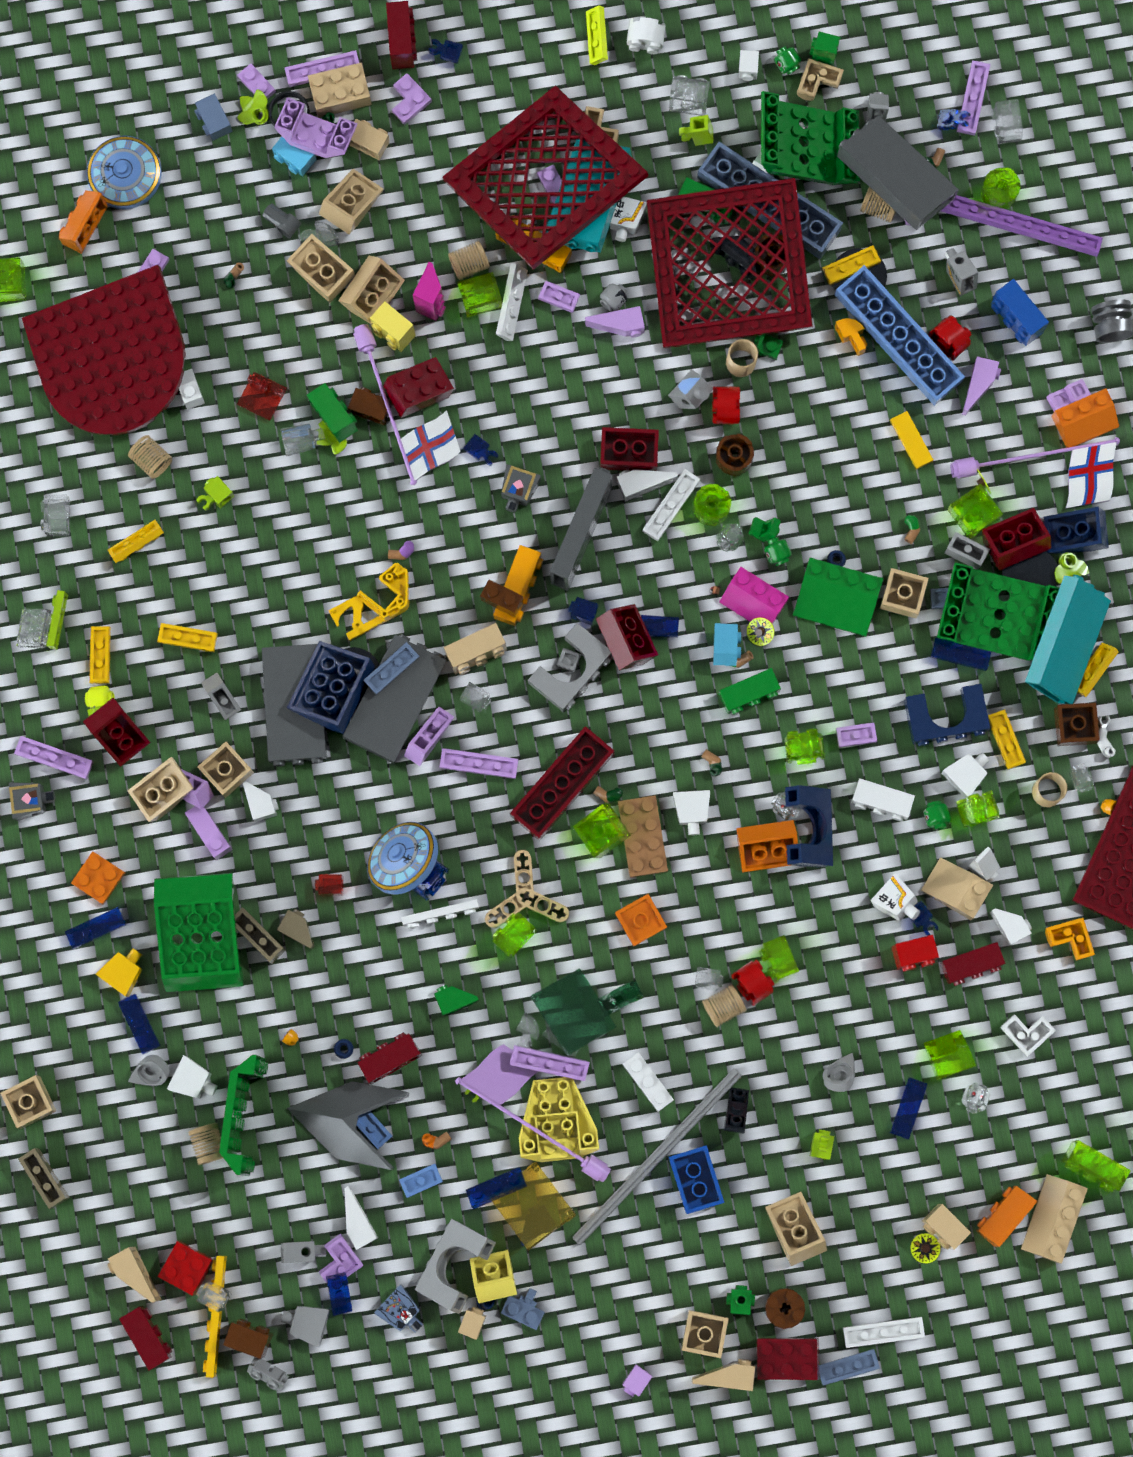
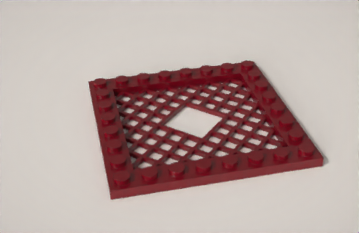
M555 85L442 178L534 270L649 175L637 161ZM548 118H557V124L547 125ZM561 119L568 125H560ZM544 120V125H538ZM547 129H556L555 136H546ZM559 129H569L568 136H559ZM572 129H573L578 135H571V134H572ZM534 130H543L542 136L533 137ZM530 132V137H523ZM554 140V147H545V141ZM558 140H567L566 147H557ZM571 140H580L579 146L570 147ZM583 140H585L590 146H583ZM520 141H529L528 148H519ZM542 141L541 147L532 148V142ZM516 143L515 148H510L513 144ZM591 150V157L581 158L582 151ZM566 151L565 158H556V152ZM569 151H579L578 158H569ZM595 151L602 157H594ZM518 152H527V159H518ZM531 152H540L539 159H530ZM544 152H553L552 158L543 159ZM515 153L514 159L505 160V154ZM502 154L501 160H495ZM603 161L602 168H593V163ZM564 162L561 192L526 193L530 163ZM568 162H577V168L567 169ZM581 162H590L589 169H580ZM606 162H608L613 168H606ZM526 163L525 170H516L517 164ZM491 164H500V171H491ZM504 164H513L512 171H503ZM486 166H488V167H487V171H481V170H483ZM615 172L614 179H604L605 173ZM576 173L575 180H566V174ZM579 173H589L588 180H579ZM592 173H602L601 180H591ZM490 175H499L498 182H489ZM512 175L511 182H502V176ZM515 175H524V181L514 182ZM477 176H486V181L476 183ZM578 184H587V191H577ZM591 184H600V190L590 191ZM565 185H574V191L564 192ZM497 186V193L487 194L488 187ZM501 186H510L509 193H500ZM514 186H523L522 193H513ZM551 196H560L559 203H550ZM573 196L572 203H563V197ZM576 196H586L585 202L576 203ZM509 197L508 204L499 205V198ZM512 197H521V204H512ZM525 197H534V203L524 204ZM538 197H547L546 204H537ZM490 198H496L495 203ZM562 207H571V214L561 215ZM520 208L518 216H510L511 209ZM533 208L532 215H523V209ZM536 208H546L545 215H536ZM549 208H558V215H548ZM501 209H507V213L505 214ZM535 219H544V225L534 227ZM548 219H557L556 226H547ZM512 220H518V226ZM522 220H531V226L521 227ZM523 231H530L529 237ZM533 231H543L542 237L533 238Z
M795 178L647 200L663 348L813 328ZM765 203L761 209L755 205ZM769 204L777 208L772 217L764 212ZM746 206L743 212L736 207ZM751 206L758 211L753 220L745 215ZM728 208L724 215L718 211L721 209ZM732 209L740 214L735 222L726 217ZM710 211L706 217L700 214V212ZM713 212L721 216L716 225L708 220ZM779 212L781 216V224L774 220V218L778 215ZM691 214L687 220L680 216ZM695 214L703 220L697 228L689 223ZM761 214L769 219L763 228L756 223ZM676 217L684 222L679 230L671 226ZM742 217L750 222L745 230L737 225ZM724 219L732 225L726 233L718 228ZM705 222L713 227L707 236L700 231ZM771 222L780 227L774 235L766 231ZM687 225L695 230L689 239L681 233ZM752 225L761 230L755 238L747 233ZM734 227L742 232L736 241L729 236ZM669 228L676 233L671 240ZM716 230L723 235L718 244L710 239ZM781 231L783 233L784 243H782L780 240L776 238ZM697 233L705 238L700 246L691 241ZM763 233L771 238L766 246L757 241ZM745 235L752 240L747 249L739 244ZM678 236L686 240L681 249L673 244ZM726 238L755 259L733 288H730L704 268ZM707 241L715 246L710 254L702 249ZM773 241L781 245L776 254L768 249ZM689 243L696 248L691 257L683 252ZM755 243L763 248L757 257L749 251ZM671 246L678 251L674 258H672ZM783 249L785 250L786 262L778 257ZM699 251L707 256L701 265L694 260ZM765 251L773 256L768 264L760 260ZM680 254L689 259L683 267L675 262ZM776 259L784 264L778 273L770 267ZM757 261L765 267L760 275L751 270ZM691 262L699 267L693 275L685 270ZM673 265L680 269L676 276L674 275ZM785 268H787L788 280L780 275ZM701 270L709 275L704 283L695 278ZM767 270L775 274L770 283L762 278ZM683 272L690 277L685 286L677 281ZM749 272L757 277L751 286L743 281ZM778 277L786 283L780 291L772 286ZM711 278L719 282L714 291L706 286ZM693 280L701 285L695 294L688 289ZM759 280L767 285L761 294L754 289ZM740 283L749 288L743 296L735 291ZM676 284L682 288L678 295L676 293ZM722 285L730 291L724 299L716 294ZM788 286L790 299L783 294ZM703 288L711 293L706 301L698 297ZM770 288L778 293L772 302L764 297ZM684 291L693 296L687 304L679 299ZM751 291L759 296L754 304L745 299ZM732 293L740 298L735 307L727 302ZM714 296L722 301L716 310L708 305ZM780 296L788 301L782 310L774 304ZM695 298L703 304L698 312L689 307ZM761 299L769 304L764 312L755 307ZM743 301L750 306L745 315L737 310ZM678 302L684 306L680 313L678 311ZM724 304L732 309L726 318L718 312ZM791 304V311H786ZM705 307L713 311L708 320L699 315ZM771 307H774L776 310L779 311L777 313L767 314ZM687 309L695 314L689 323L681 318ZM753 309L757 311L759 314H761L755 316H748ZM734 312L741 316V318L729 319ZM716 314L723 319L711 322ZM697 317H699L702 321L705 322L692 324ZM680 321H682L686 325L680 326Z

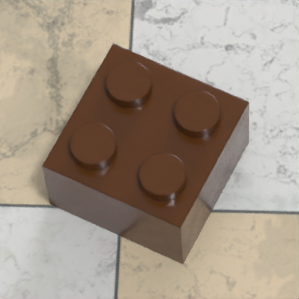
M1096 702L1062 704L1054 708L1057 746L1097 744L1100 741Z
M244 1319L231 1322L223 1346L259 1359L264 1358L273 1334L269 1333L270 1329L260 1325L255 1328L250 1326L251 1322Z

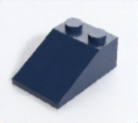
M1099 506L1044 516V525L1051 535V549L1047 550L1049 554L1091 552L1109 548L1106 513Z

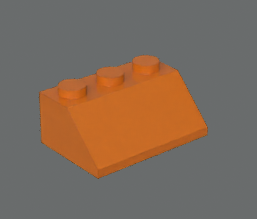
M85 190L84 194L79 196L75 210L70 212L66 226H63L59 232V240L63 245L82 254L108 208L102 193Z
M1107 388L1055 410L1051 416L1066 448L1078 446L1119 428L1115 405Z
M794 820L736 828L742 872L791 866L787 865V845L798 844Z
M1009 1186L1003 1192L1002 1196L1004 1198L1001 1202L998 1203L996 1201L990 1208L991 1214L987 1218L984 1216L977 1224L979 1228L976 1231L994 1247H1000L1038 1202L1018 1186H1013L1012 1188Z

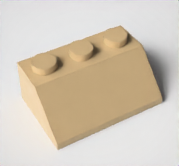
M369 255L338 301L350 312L371 324L370 317L384 301L388 304L391 302L405 280L381 258Z

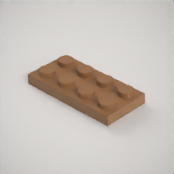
M656 795L618 801L630 878L668 872Z

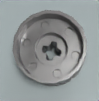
M1110 300L1099 303L1091 308L1092 320L1098 324L1094 327L1097 342H1117L1133 336V320L1128 319L1132 316V311L1130 310L1131 302L1129 300Z

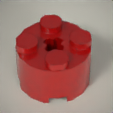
M952 315L944 318L928 333L933 342L952 361L971 345L969 337L972 334L970 330L962 327Z
M713 387L712 412H716L712 416L713 424H739L740 387Z
M757 960L748 962L731 974L733 980L737 979L738 985L736 987L747 1001L752 1000V1006H755L772 994L773 986L775 985L769 975L765 976L762 972L763 967Z

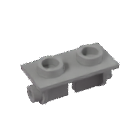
M254 1357L248 1366L247 1372L250 1373L249 1375L255 1380L261 1379L266 1382L267 1386L273 1390L278 1389L282 1391L284 1383L289 1378L286 1375L287 1372L276 1366L270 1372L268 1371L271 1366L269 1362Z

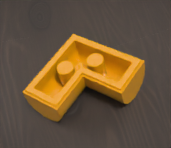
M1084 918L1045 928L1046 938L1050 947L1070 942L1075 960L1095 955Z

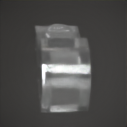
M315 222L316 230L308 229L303 231L302 234H298L301 244L313 234L328 248L340 245L335 230L327 223Z
M524 1012L516 1031L523 1034L518 1046L530 1048L532 1042L529 1041L530 1038L538 1041L540 1031L536 1020Z

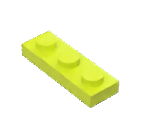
M599 5L586 11L589 61L592 65L608 60L604 7Z

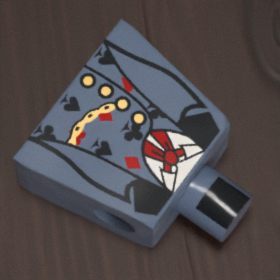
M402 1284L374 1312L378 1317L399 1331H402L407 1325L416 1333L423 1325L415 1317L420 1308Z

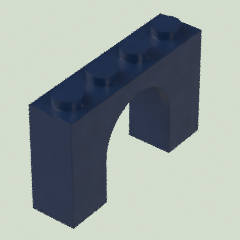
M982 684L961 688L964 717L960 724L951 728L938 726L932 721L928 713L925 693L905 697L904 704L912 744H918V747L929 745L931 741L944 743L948 741V738L953 737L956 740L967 738V735L974 734L975 737L986 735V732L990 729Z
M802 785L785 787L786 807L803 809L809 815L813 828L812 837L808 844L787 845V865L816 868L833 866L831 789Z

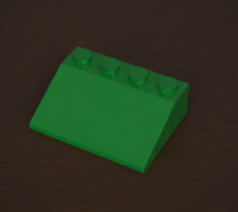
M809 558L793 616L866 637L883 578Z

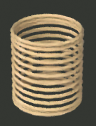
M869 187L860 211L864 213L866 210V214H871V216L875 212L874 217H876L881 205L877 218L880 216V219H882L886 209L883 220H885L887 215L886 221L888 220L891 223L896 211L890 205L887 206V203L882 198L880 199V196Z
M479 241L475 242V245L472 243V246L471 244L469 246L466 245V247L461 248V251L458 249V252L455 250V253L454 251L448 253L452 267L459 280L463 279V277L466 278V276L469 277V275L471 276L477 273V271L480 272V270L483 271V269L490 268L487 256Z
M739 339L731 344L727 354L726 366L732 375L745 377L753 372L758 358V350L755 344L747 339ZM735 351H746L752 356L753 362L747 366H740L733 362L730 355Z
M149 435L141 437L128 453V457L140 466L151 479L160 476L172 462V456L151 439Z
M1052 772L1041 776L1032 787L1033 799L1043 807L1055 806L1067 793L1066 780L1061 775ZM1051 779L1059 785L1060 797L1058 800L1048 801L1041 796L1039 792L1040 780Z
M732 984L728 986V989L725 988V990L720 991V994L717 992V995H712V999L709 997V1000L706 998V1000L702 1001L709 1017L717 1028L720 1024L723 1025V1022L726 1023V1021L734 1019V1016L737 1017L740 1013L742 1014L747 1011L740 995Z
M218 1123L208 1124L188 1132L189 1136H192L190 1139H193L191 1142H194L192 1145H196L193 1148H197L194 1151H198L195 1152V1155L199 1154L196 1158L201 1157L197 1159L198 1165L223 1158L217 1152L220 1150L221 1142Z

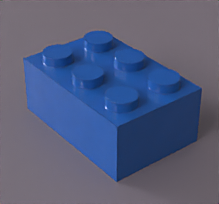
M1014 279L995 292L991 307L996 314L1002 316L1006 327L1011 328L1015 332V337L1020 343L1027 346L1044 333L1049 321Z
M707 1145L668 1157L686 1214L724 1203Z

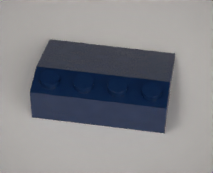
M319 641L287 708L325 728L344 734L367 686L363 680L375 669L373 662L368 657Z

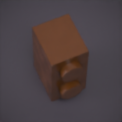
M361 387V389L355 388L348 406L349 413L385 425L388 412L382 394H373L371 390ZM386 395L387 400H388V403H389V406H390V409H391V407H392V402H391V400L389 399V397Z
M490 579L480 595L481 601L513 617H516L524 601L522 595Z

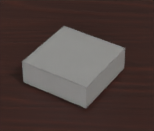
M563 648L556 666L575 673L581 654Z

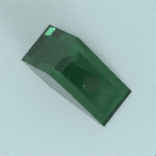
M635 980L618 987L596 1001L605 1018L643 999L644 996Z

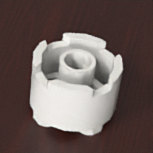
M640 17V21H635L633 18L629 20L627 34L629 50L637 52L642 49L647 50L649 54H658V50H661L664 44L665 23L660 25L658 24L659 20Z

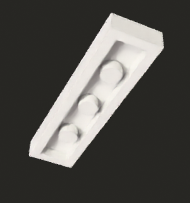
M517 263L510 265L496 335L506 341H513L528 272L527 269Z
M684 469L642 532L658 542L701 479Z
M476 899L404 916L401 919L403 926H408V929L418 927L419 923L427 921V924L436 923L438 918L446 917V920L457 917V914L463 912L465 915L474 914L476 909H479V904Z
M922 1317L843 1327L846 1348L925 1337Z

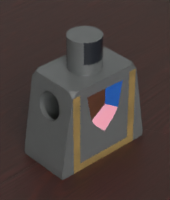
M507 464L501 493L502 498L508 500L505 509L516 513L519 504L527 506L541 482V475Z
M9 783L12 819L15 821L43 814L46 812L45 803L56 801L55 792H44L43 785L39 783Z

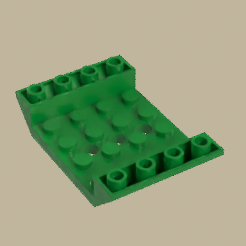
M766 91L761 92V165L767 173L827 185L860 182V177L837 157L839 144L844 139L848 140L854 131L859 129V110L843 107L837 112L779 101V94ZM799 121L804 123L805 129L799 125ZM799 138L804 141L805 147L799 143ZM799 156L804 158L805 164H802V162L799 160Z
M954 563L937 638L1005 656L1033 661L1060 587L1035 584L973 569L972 566ZM1000 591H1006L1009 594L1007 601L999 599ZM997 609L1004 611L1005 616L1002 620H998L994 616ZM992 628H997L1000 631V636L996 639L990 635Z
M233 873L154 879V911L161 978L166 992L244 986L242 967H240L233 901V894L235 892ZM218 931L222 934V939L216 941L212 938L211 934ZM199 933L202 935L203 940L195 942L192 939V935ZM175 934H179L183 937V942L175 943L172 937Z
M251 1055L230 1072L219 1153L234 1173L242 1176H250V1172H254L255 1161L252 1160L253 1156L237 1155V1152L241 1151L242 1139H239L240 1131H243L245 1126V1120L242 1119L243 1111L246 1112L248 1102L245 1100V1093L249 1092L250 1080H247V1078H263L264 1074H267L268 1071L266 1059L258 1055Z

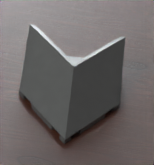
M352 1081L287 1109L336 1159L394 1170V1166L356 1130L359 1115L403 1097H409V1092Z

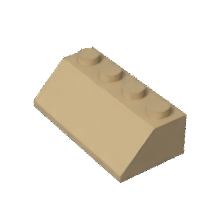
M1047 1174L1021 1249L1062 1264L1088 1188Z

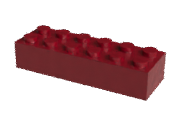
M585 726L511 811L510 817L540 841L613 757L615 751Z

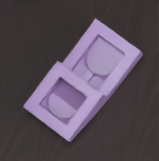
M1080 379L1061 390L1049 394L1046 398L1053 411L1085 398L1091 395L1084 380Z

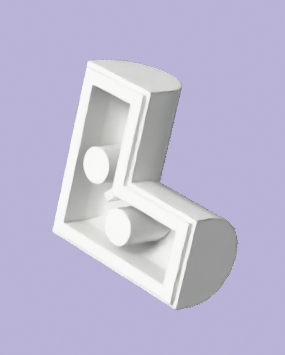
M1013 1015L1000 1027L1026 1057L1056 1031L1043 1016L1029 1029L1016 1015Z

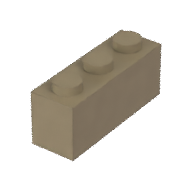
M243 907L235 914L236 929L271 964L286 951Z
M34 1148L18 1158L49 1209H54L70 1198L39 1148Z

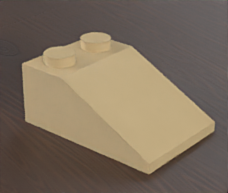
M352 169L323 200L319 215L347 234H350L365 217L382 193L383 188L355 169Z
M313 234L287 260L329 303L355 277L354 270Z
M170 757L127 791L148 822L159 820L171 811L194 788L173 757Z
M940 857L921 891L971 921L974 919L993 885Z
M802 1192L765 1207L791 1266L827 1251L826 1241Z
M128 1247L108 1258L110 1263L107 1265L112 1274H116L119 1279L150 1302L154 1303L162 1300L136 1247Z
M738 1359V1362H732L692 1377V1383L753 1391L755 1366L751 1364L750 1360Z

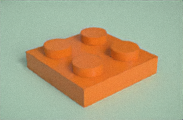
M92 851L71 884L104 905L125 872Z
M649 894L615 912L633 947L667 928Z

